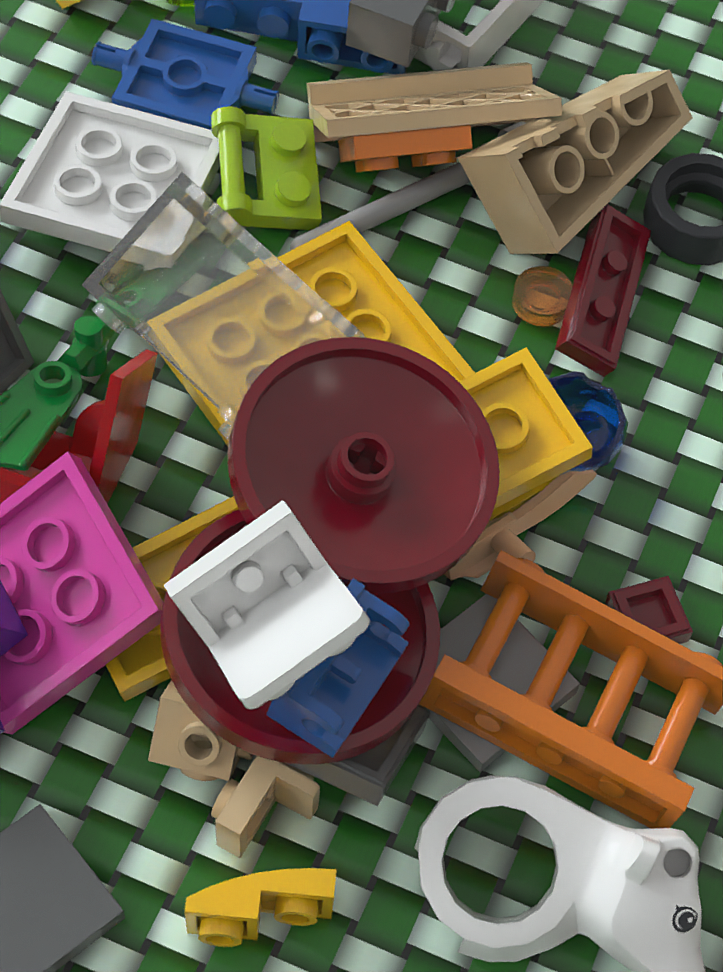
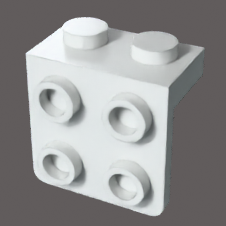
M283 500L164 584L171 599L209 647L236 695L248 709L257 708L266 701L276 699L285 694L298 678L329 656L337 655L346 650L356 637L366 630L370 622L362 607L325 561Z

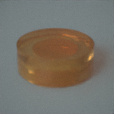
M547 266L529 268L523 271L516 279L512 296L513 308L521 319L532 325L551 326L557 324L564 318L572 284L565 274L555 268Z

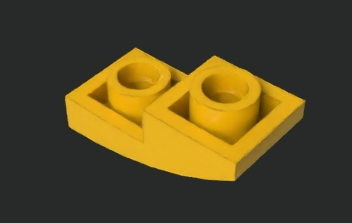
M299 868L273 870L233 878L207 887L186 898L185 921L187 933L199 934L198 939L208 945L235 947L241 945L242 939L258 940L261 912L273 913L275 920L295 926L313 925L317 922V918L332 919L337 869Z

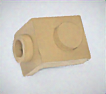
M256 756L241 781L237 782L230 779L214 803L211 816L216 818V845L241 858L275 801L308 819H312L319 806L320 786L314 782L312 775L296 767Z

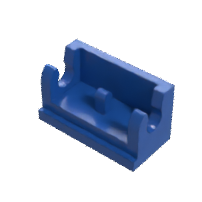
M352 579L347 589L370 620L368 627L356 637L346 650L323 660L298 678L285 694L273 699L266 714L332 758H334L408 645V642L401 637L410 625L408 620L396 609L364 590L365 586L355 579Z

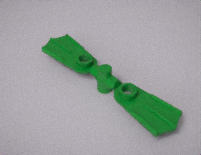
M184 237L170 268L126 257L97 299L96 312L98 316H83L75 321V337L72 345L57 361H47L38 365L12 388L0 395V467L23 471L30 468L82 392V378L80 375L95 377L106 370V345L119 328H133L147 321L208 265L207 256L196 251ZM128 301L131 303L123 305L118 304L117 302ZM48 379H60V380H62V381H60V382H58V383H46V382H44V381H46V380H48Z

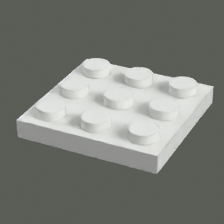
M66 91L0 202V221L170 268L220 166L218 138L209 129Z

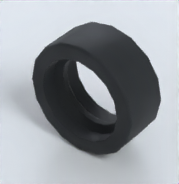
M690 153L672 158L657 170L650 185L643 209L644 227L651 230L650 239L652 243L671 258L694 265H713L723 262V225L716 227L699 226L688 222L675 213L668 203V199L673 195L695 192L714 197L723 204V158L713 154Z

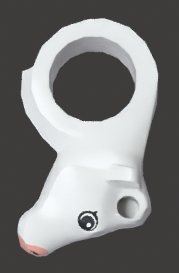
M493 775L472 779L441 797L421 825L414 848L418 851L421 888L438 919L463 938L458 953L487 962H517L552 949L576 934L588 936L606 953L632 972H706L700 947L701 904L697 880L699 852L696 844L684 831L673 828L632 829L620 826L582 808L544 785L518 777ZM507 806L525 811L544 826L553 841L556 867L551 887L537 905L520 915L494 918L476 913L456 897L446 879L443 856L448 836L460 820L480 808Z

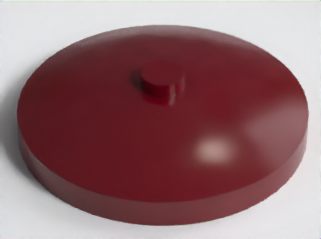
M361 337L331 338L303 345L281 356L262 371L244 395L229 437L228 473L230 485L237 506L246 523L249 525L283 500L347 588L352 579H355L365 586L364 590L371 594L395 593L413 589L445 574L462 560L476 543L491 518L497 500L500 477L498 452L490 426L480 407L462 384L438 364L413 350L387 341Z
M239 509L219 518L193 539L175 565L170 580L248 525ZM428 583L395 593L372 594L396 609L408 620L410 625L401 636L408 642V645L334 758L268 717L266 714L272 700H268L254 709H248L244 706L211 650L171 599L167 590L161 612V646L169 675L178 693L197 718L215 734L230 744L265 759L301 765L325 764L352 758L375 748L396 733L411 717L425 695L437 666L440 649L438 611Z

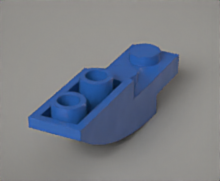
M194 0L196 25L297 41V58L395 75L405 74L406 71L405 66L346 45L349 2L351 0Z

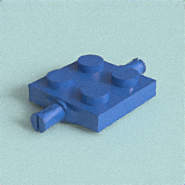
M152 19L143 37L130 49L125 50L98 41L92 52V65L122 72V79L112 96V104L212 130L211 114L218 108L227 106L241 108L246 106L273 115L278 105L279 91L248 84V80L257 63V47Z

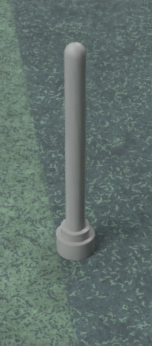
M520 121L500 130L498 137L525 124V122ZM458 162L295 237L290 244V251L348 221L353 224L359 233H362L468 184L470 180L462 165Z

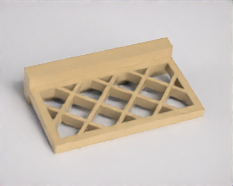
M527 62L307 83L309 119H313L315 143L336 141L357 135L470 124L471 127L518 123L520 121L529 122L534 118L562 116V97L533 85L532 64Z

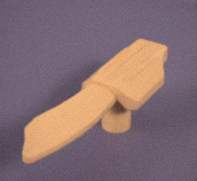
M591 469L561 474L511 513L509 511L501 517L489 521L467 555L447 571L445 575L451 581L460 577L479 578L491 570L501 550L516 558H524L534 562L535 552L519 539L517 535L560 509L596 477L597 473Z

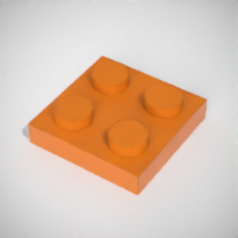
M471 124L357 135L338 140L340 163L355 161L356 172L399 168L398 157L411 156L412 167L456 163V151L473 149Z

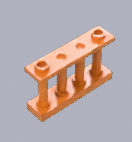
M501 550L481 588V591L498 600L465 661L459 662L445 654L419 704L650 829L670 828L685 811L694 791V787L677 779L673 771L701 708L715 715L723 706V665L713 656L694 652L546 574L536 563L528 559L516 558ZM521 612L557 631L526 694H519L494 681L489 674ZM581 644L617 663L587 727H580L554 713L550 707ZM641 676L677 694L648 760H642L621 749L612 740Z

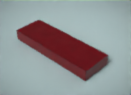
M608 204L590 221L555 350L603 377L614 371L617 367L651 230Z

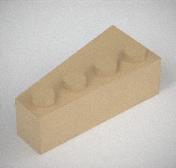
M670 70L620 75L563 104L562 116L535 118L458 157V160L510 254H557L693 117Z

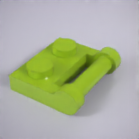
M232 106L221 107L213 111L211 114L212 134L218 138L222 196L217 200L218 220L225 225L296 230H312L317 228L322 220L313 119L245 114L240 108ZM241 141L254 143L258 200H252L250 196L245 194Z

